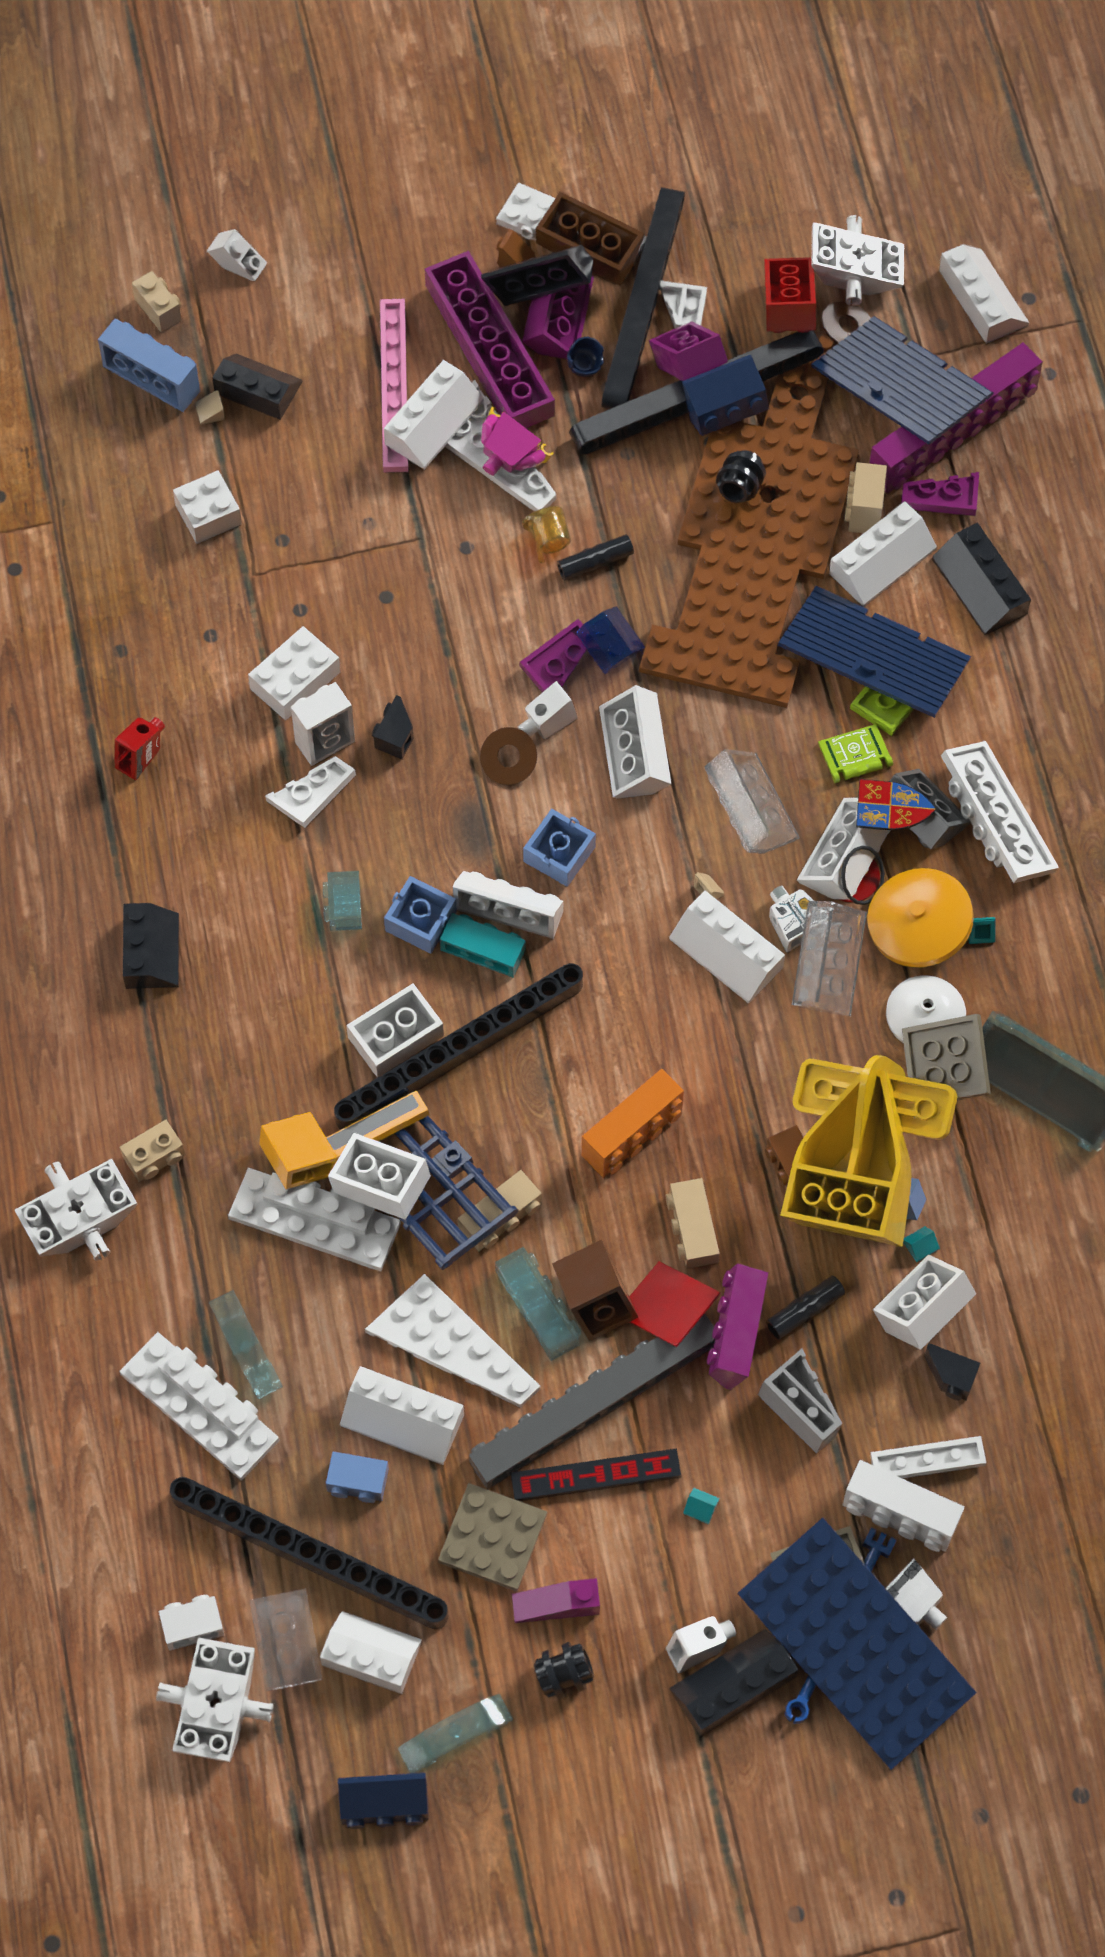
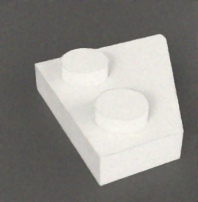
M661 281L660 291L674 327L678 328L691 321L701 325L707 287Z

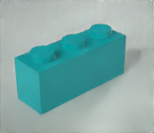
M452 913L440 938V950L514 978L526 951V940L516 933L502 932L492 924H481L475 922L467 915Z

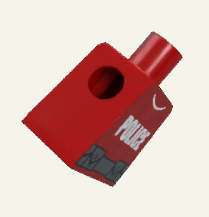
M153 717L150 722L143 718H137L114 739L115 769L135 781L159 752L160 733L165 728L164 723L159 718Z

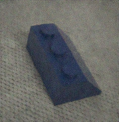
M751 355L682 381L690 421L701 436L769 410L766 389Z
M426 1773L338 1778L341 1824L347 1825L349 1829L364 1828L365 1824L376 1823L377 1827H390L394 1825V1822L405 1821L406 1825L423 1824V1820H429Z

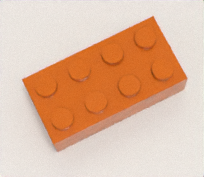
M661 1068L582 1136L581 1156L602 1178L609 1173L611 1175L616 1173L622 1167V1162L626 1158L636 1156L642 1150V1145L650 1139L652 1141L656 1139L668 1122L672 1124L682 1115L684 1090Z

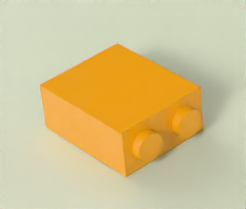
M311 1112L294 1115L290 1118L261 1126L259 1144L285 1189L328 1178L338 1157Z

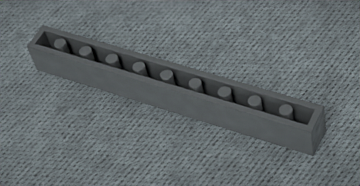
M704 1313L677 1347L658 1337L650 1342L645 1340L639 1343L634 1348L635 1351L628 1356L624 1354L618 1356L611 1362L612 1366L604 1371L602 1369L594 1371L589 1375L588 1381L581 1385L578 1383L572 1385L564 1392V1396L557 1400L555 1398L548 1400L541 1406L542 1409L535 1414L528 1413L518 1420L519 1424L511 1429L506 1427L495 1434V1439L487 1444L482 1442L476 1445L471 1450V1454H469L470 1465L486 1489L492 1488L511 1476V1472L519 1471L714 1348L715 1339L712 1338L713 1324Z

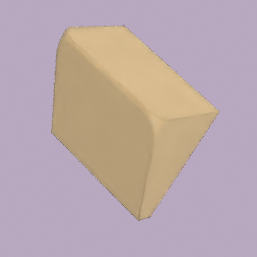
M219 391L212 392L195 402L200 425L225 420Z
M699 872L695 874L694 888L700 895L706 891L716 900L724 895L722 889L709 875Z

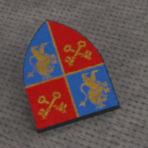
M859 779L856 828L903 830L922 823L936 811L934 805L923 794L912 787L897 782Z

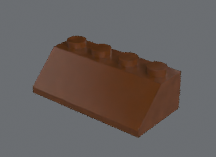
M559 192L535 228L536 244L552 252L582 245L593 258L592 272L618 285L622 284L632 269L645 233L562 192Z

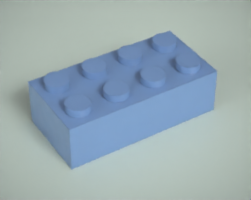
M115 318L98 338L104 368L178 410L184 412L199 394L200 386L195 362L187 356L179 355L170 346L156 342L149 334L140 333L131 324L123 323Z

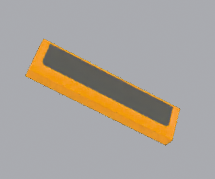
M416 1090L326 1138L339 1159L353 1133L380 1141L430 1114Z

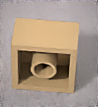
M857 462L855 472H850L845 521L849 522L848 532L865 533L881 520L886 465Z

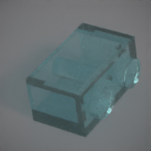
M359 871L327 872L328 882H323V897L328 898L329 906H324V922L330 923V931L362 929Z

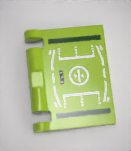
M876 724L818 741L834 783L840 782L839 772H843L845 780L881 770L883 768L882 759H885L887 767L893 766L892 757Z

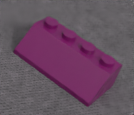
M591 277V283L532 299L522 343L539 355L567 359L570 346L582 336L594 277Z
M738 1263L729 1271L727 1270L723 1278L722 1286L725 1287L724 1297L720 1298L717 1307L720 1318L713 1329L712 1338L715 1339V1343L707 1359V1364L710 1365L709 1375L725 1389L732 1390L749 1377L768 1278V1272Z

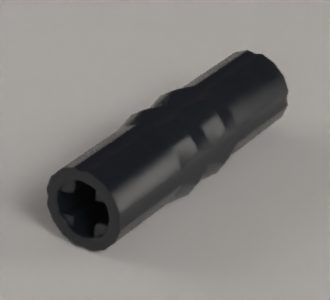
M625 534L558 560L557 568L562 579L566 581L634 554V548L629 536Z
M831 1275L767 1319L766 1325L773 1336L780 1340L844 1296L846 1293L841 1282L834 1275Z

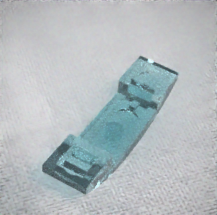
M234 1290L210 1301L209 1305L223 1335L257 1399L259 1400L283 1388Z
M497 1694L431 1726L400 1746L398 1751L409 1772L416 1773L436 1762L437 1758L485 1732L490 1733L512 1721L513 1718L500 1694Z

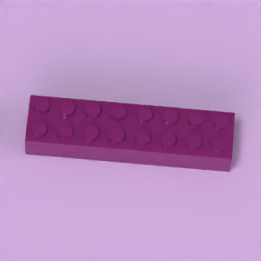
M466 251L425 268V286L498 414L501 415L504 411L525 428L554 417V397L495 295L481 279L482 273L470 252Z
M1022 342L972 377L973 380L994 393L993 396L983 404H980L970 414H967L960 422L954 424L951 429H948L938 439L936 438L930 445L903 427H900L874 445L871 449L869 464L887 466L884 491L888 494L893 489H900L903 483H906L913 475H920L926 466L932 462L937 463L949 450L957 449L963 440L969 436L974 437L983 426L988 423H994L1006 410L1011 411L1023 398H1029L1034 395L1038 389L1037 386L1043 363L1038 356Z

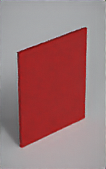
M658 1261L629 1296L638 1315V1318L630 1321V1323L677 1347L721 1293Z

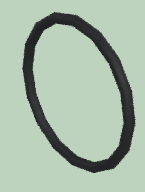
M862 845L854 848L846 856L842 865L841 880L847 897L855 904L866 905L871 903L873 896L866 901H859L852 897L847 889L845 873L850 857L862 849L869 850L875 855L881 871L878 889L884 884L885 871L879 854L873 848Z

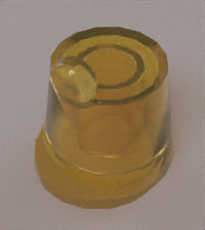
M550 506L529 514L522 521V527L530 531L536 541L539 563L545 562L542 553L558 552L571 543L564 511L561 507Z

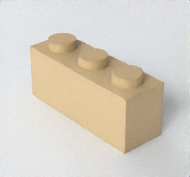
M522 1170L496 1189L511 1206H516L519 1212L474 1246L478 1252L484 1247L490 1248L498 1241V1236L505 1231L510 1232L519 1225L520 1219L527 1214L529 1216L533 1215L541 1207L542 1193ZM488 1196L475 1205L489 1222L503 1213ZM466 1212L458 1218V1228L468 1239L481 1229Z
M702 1178L670 1184L669 1194H666V1203L668 1210H673L675 1219H671L674 1235H679L681 1243L677 1244L679 1260L685 1261L686 1269L718 1263L720 1253Z

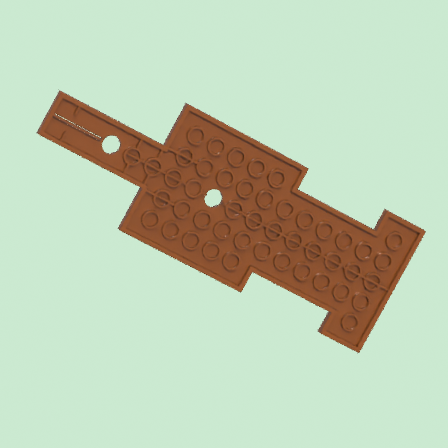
M814 331L824 348V355L835 345H838L827 334ZM815 360L806 363V366L804 364L778 375L763 427L738 421L709 434L677 545L700 550V554L677 630L652 624L639 666L640 673L784 708L788 707L800 660L776 654L778 643L781 639L798 575L803 574L824 579L848 493L850 472H854L859 455V449L812 438L829 378L812 368L811 363ZM795 386H801L808 391V396H804L801 400H795L789 391ZM748 450L761 458L766 470V477L752 500L734 503L721 495L716 483V476L730 453ZM770 488V491L774 489L779 497L771 503L762 501L759 493L763 489Z

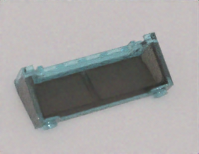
M992 1011L982 1027L989 1083L1073 1134L1079 1139L1077 1145L1089 1152H1092L1093 1149L1100 1151L1105 1144V1076L1003 1013Z

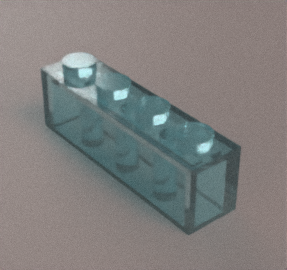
M523 1246L496 1261L495 1271L550 1361H553L579 1346L581 1331L574 1320L570 1321L565 1314L567 1308L560 1297L556 1299L551 1291L553 1290V1285L547 1275L542 1276L537 1269L539 1263L532 1252L528 1254Z

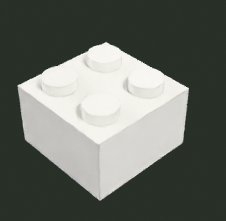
M215 471L173 490L175 506L196 544L242 525L240 508L219 471Z

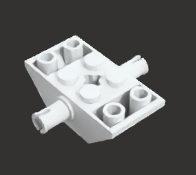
M856 215L847 218V230L813 223L812 267L825 285L846 289V303L848 305L851 304V299L852 306L859 305L862 302L861 293L872 295L902 288L904 285V244L861 234L862 218L858 216L856 222Z
M112 1159L72 1180L68 1179L61 1163L54 1162L53 1165L57 1174H55L51 1165L46 1167L45 1173L55 1189L15 1209V1213L39 1256L68 1253L86 1243L94 1260H102L98 1249H100L104 1258L110 1254V1250L107 1248L101 1235L117 1227L138 1204Z
M198 1638L188 1685L183 1688L164 1683L159 1684L158 1689H160V1692L157 1691L156 1701L179 1704L182 1708L173 1752L230 1762L239 1740L244 1718L248 1717L270 1722L273 1704L248 1700L255 1648ZM218 1698L221 1703H216L215 1708H212L210 1701Z

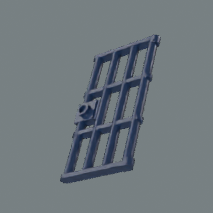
M426 1116L419 1120V1122L433 1138L422 1146L404 1128L394 1134L411 1151V1154L426 1159L429 1172L443 1186L446 1192L436 1200H433L423 1189L418 1200L425 1208L413 1217L408 1214L406 1220L399 1219L404 1223L403 1227L405 1230L411 1231L436 1259L435 1263L441 1270H445L454 1261L517 1215L519 1210L516 1206H511L483 1176L484 1172L481 1168H476L473 1165L472 1157L456 1140L452 1142L448 1138L449 1134L445 1130H441L429 1116ZM440 1144L444 1149L436 1154L434 1158H431L427 1153ZM464 1170L468 1176L455 1185L451 1179ZM474 1182L503 1212L491 1222L462 1192ZM451 1199H454L481 1228L469 1239L441 1209ZM431 1214L459 1244L457 1248L447 1255L419 1225Z

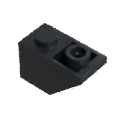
M396 695L393 702H388L383 712L384 718L381 723L375 725L372 737L374 738V747L376 749L403 759L414 739L413 726L402 698Z

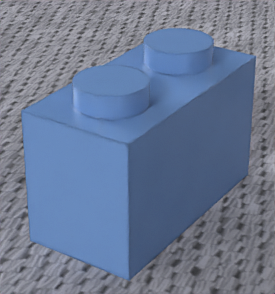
M332 1452L326 1480L327 1492H331V1495L338 1498H347L348 1495L359 1497L360 1501L366 1503H374L375 1500L382 1501L389 1470L388 1461Z

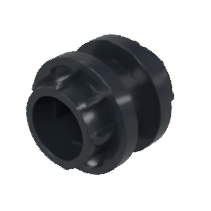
M748 450L736 451L726 457L723 467L716 476V483L721 495L728 501L734 503L746 502L756 496L759 486L766 477V470L761 458L757 454Z
M570 1642L562 1644L563 1653L553 1656L550 1649L542 1652L541 1658L536 1659L534 1668L545 1696L549 1698L557 1696L560 1700L567 1697L566 1688L575 1685L577 1690L581 1692L587 1689L586 1684L593 1682L595 1677L588 1654L581 1644L572 1646Z

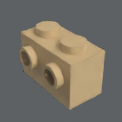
M151 271L132 282L135 301L161 333L182 321L180 313L181 302L175 294L171 295L163 278H158Z
M167 1120L162 1121L120 1146L122 1157L138 1182L143 1179L153 1178L160 1169L167 1165L172 1166L178 1163L182 1156L185 1155L182 1142Z

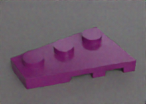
M979 472L971 473L969 477L959 478L958 475L949 476L948 480L942 481L927 479L903 483L901 504L905 501L914 510L976 516Z
M577 619L520 661L519 666L542 693L556 681L563 687L592 644L594 636Z

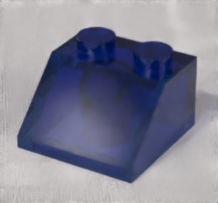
M617 606L601 612L584 623L576 632L604 674L612 671L645 649L644 644Z

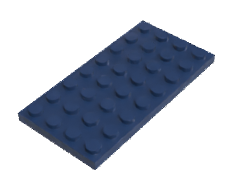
M821 1518L737 1593L890 1770L977 1693L824 1518Z

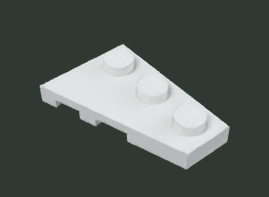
M335 756L310 770L308 775L296 782L292 780L285 784L286 788L279 792L269 793L265 796L266 801L305 828L356 775L355 769Z

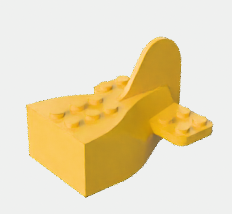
M875 1055L871 1057L864 1068L817 1059L805 1060L800 1067L793 1096V1105L796 1110L802 1113L820 1116L821 1118L807 1132L797 1149L780 1216L801 1226L902 1247L912 1177L910 1157L903 1133L935 1140L946 1138L950 1132L957 1102L956 1091L946 1084L906 1077L903 1068L886 1056Z

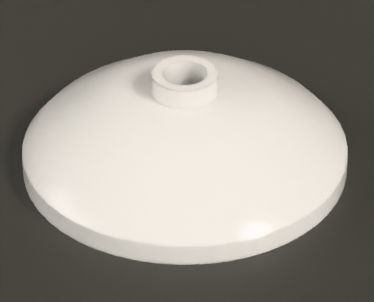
M926 975L915 976L901 982L892 991L886 1007V1018L889 1028L902 1043H904L902 1028L966 1016L965 1003L957 989L941 978ZM930 1003L932 1007L926 1008L923 1004Z

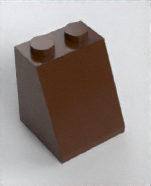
M602 1240L552 1263L569 1308L589 1341L638 1318L612 1257Z

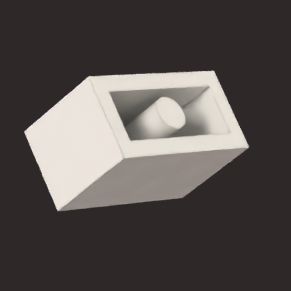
M201 1595L193 1598L192 1602L183 1605L180 1602L171 1603L164 1607L165 1610L159 1611L169 1651L195 1644L198 1638L210 1640L225 1636L215 1596Z

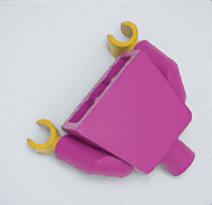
M494 407L490 409L486 420L482 424L481 442L484 445L483 453L489 457L482 467L488 474L494 476L501 467L511 473L514 470L522 471L531 468L539 463H547L554 453H546L544 451L546 444H542L539 448L541 440L504 411L501 415H497L494 413Z

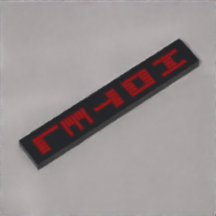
M677 1448L511 1472L514 1500L517 1501L681 1478Z

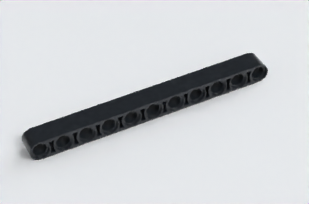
M660 188L601 402V407L612 409L630 400L660 292V282L663 281L685 199L684 191Z
M813 330L804 333L797 331L732 358L727 363L751 355L763 382L819 358L823 354L824 348ZM682 380L574 424L570 428L569 434L579 453L582 455L590 454L688 413Z
M574 963L563 965L343 1098L334 1107L337 1127L341 1130L403 1098L407 1094L420 1090L575 996L583 987V971L581 967ZM567 977H575L577 980L575 982H568L565 979ZM546 990H552L555 992V994L547 996L544 995L543 992ZM529 1003L533 1007L530 1009H523L521 1005ZM501 1017H508L511 1020L509 1022L502 1023L498 1019ZM480 1030L488 1032L485 1036H479L476 1033ZM456 1044H464L466 1046L462 1050L454 1048ZM435 1057H440L444 1061L433 1063L431 1060ZM412 1071H419L421 1073L418 1077H411L408 1074ZM394 1084L398 1086V1089L389 1091L386 1087ZM367 1098H373L376 1100V1102L371 1105L363 1103V1101ZM344 1112H351L353 1114L348 1119H344L340 1115Z
M178 1477L170 1485V1495L175 1506L428 1628L440 1629L448 1621L447 1604L435 1595L189 1478ZM182 1488L191 1490L190 1494L185 1498L176 1496L177 1492ZM206 1500L216 1502L215 1506L210 1510L201 1508V1505ZM231 1512L241 1514L240 1518L235 1522L226 1520L227 1515ZM256 1524L266 1526L265 1530L260 1534L251 1532L252 1527ZM281 1536L291 1538L289 1544L285 1546L276 1544V1541ZM306 1548L316 1550L315 1555L311 1558H305L301 1553ZM331 1560L341 1562V1566L336 1570H330L326 1567L327 1563ZM356 1572H364L367 1575L362 1582H355L351 1579ZM381 1584H389L392 1587L388 1594L377 1592V1588ZM407 1596H414L418 1600L414 1606L410 1607L405 1606L402 1601ZM433 1608H439L443 1611V1615L438 1619H433L428 1616V1612Z

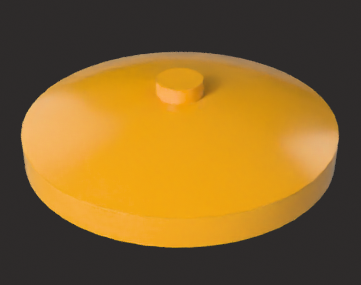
M927 868L904 871L887 880L873 896L867 915L868 929L877 949L889 960L908 967L932 966L952 957L963 947L969 938L974 920L971 900L963 885L945 872Z

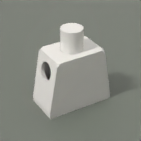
M556 681L525 707L528 719L517 728L526 732L529 736L538 732L543 739H547L578 719L571 698Z
M711 1616L675 1631L665 1649L679 1674L719 1654L726 1644V1640L735 1636L736 1631L730 1620L718 1624L716 1618Z

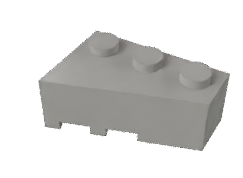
M801 1349L763 1382L758 1396L809 1447L818 1453L836 1437L842 1422L827 1394L823 1393L817 1381L818 1377L815 1371L811 1370L805 1359L806 1355L803 1349Z

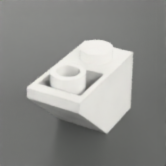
M235 229L219 233L207 250L224 269L251 281H256L267 264L261 255Z

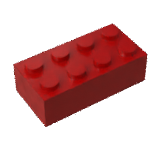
M812 257L764 259L767 332L783 333L785 331H798L804 333L816 330V294Z

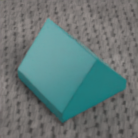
M974 918L973 927L968 938L969 944L994 943L996 918Z
M926 1226L905 1237L903 1240L904 1245L916 1263L927 1255L940 1250L934 1231Z
M693 1488L683 1514L709 1524L720 1498Z

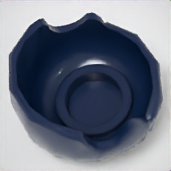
M588 336L578 338L568 350V367L577 376L589 377L595 375L604 363L603 346L595 338Z

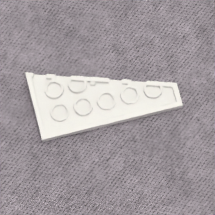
M474 380L472 384L482 395L484 401L445 447L541 516L556 500V493L535 466L522 471L514 470L511 473L501 467L494 476L488 474L482 467L489 459L483 453L484 445L481 442L482 424L486 420L492 406L487 396L483 395L479 385Z
M425 1274L365 1329V1333L373 1337L377 1336L396 1348L404 1349L412 1353L413 1356L450 1374L453 1373L472 1385L476 1384L490 1391L491 1394L520 1408L540 1390V1385Z

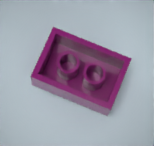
M692 321L649 340L657 367L682 381L720 367L728 362L720 335Z

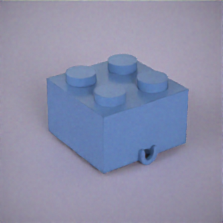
M551 808L524 846L523 862L568 887L595 849L596 833L580 825L576 818L571 817L569 819Z
M409 876L400 893H395L392 899L393 904L384 917L385 931L431 954L438 944L451 914H456L457 912L456 898Z

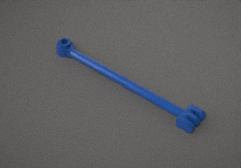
M871 1527L862 1545L870 1549L864 1564L871 1572L879 1556L882 1555L888 1558L897 1541L891 1538L887 1547L882 1545L886 1534L882 1532L877 1542L872 1540L876 1534V1529ZM809 1676L797 1699L791 1700L785 1709V1715L789 1722L793 1718L791 1714L792 1709H799L801 1711V1716L795 1717L794 1724L804 1722L809 1714L807 1703L816 1687V1684Z

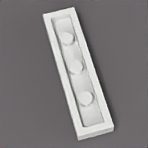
M981 1436L876 1451L870 1454L873 1466L900 1478L986 1465Z

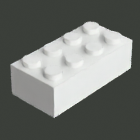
M862 1460L859 1461L846 1489L842 1504L847 1507L846 1510L856 1516H862L863 1514L872 1518V1522L883 1528L892 1527L898 1530L902 1537L910 1540L916 1538L925 1542L924 1545L927 1548L937 1552L940 1550L946 1552L964 1510V1506Z

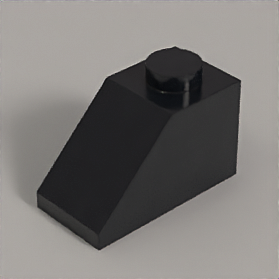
M928 1343L924 1357L940 1391L945 1392V1395L953 1400L959 1401L963 1399L967 1401L981 1363Z

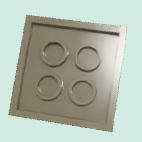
M973 1014L902 1028L908 1077L949 1085L956 1091L957 1100L991 1094L981 1015Z
M468 1483L438 1558V1563L518 1592L547 1517V1511Z

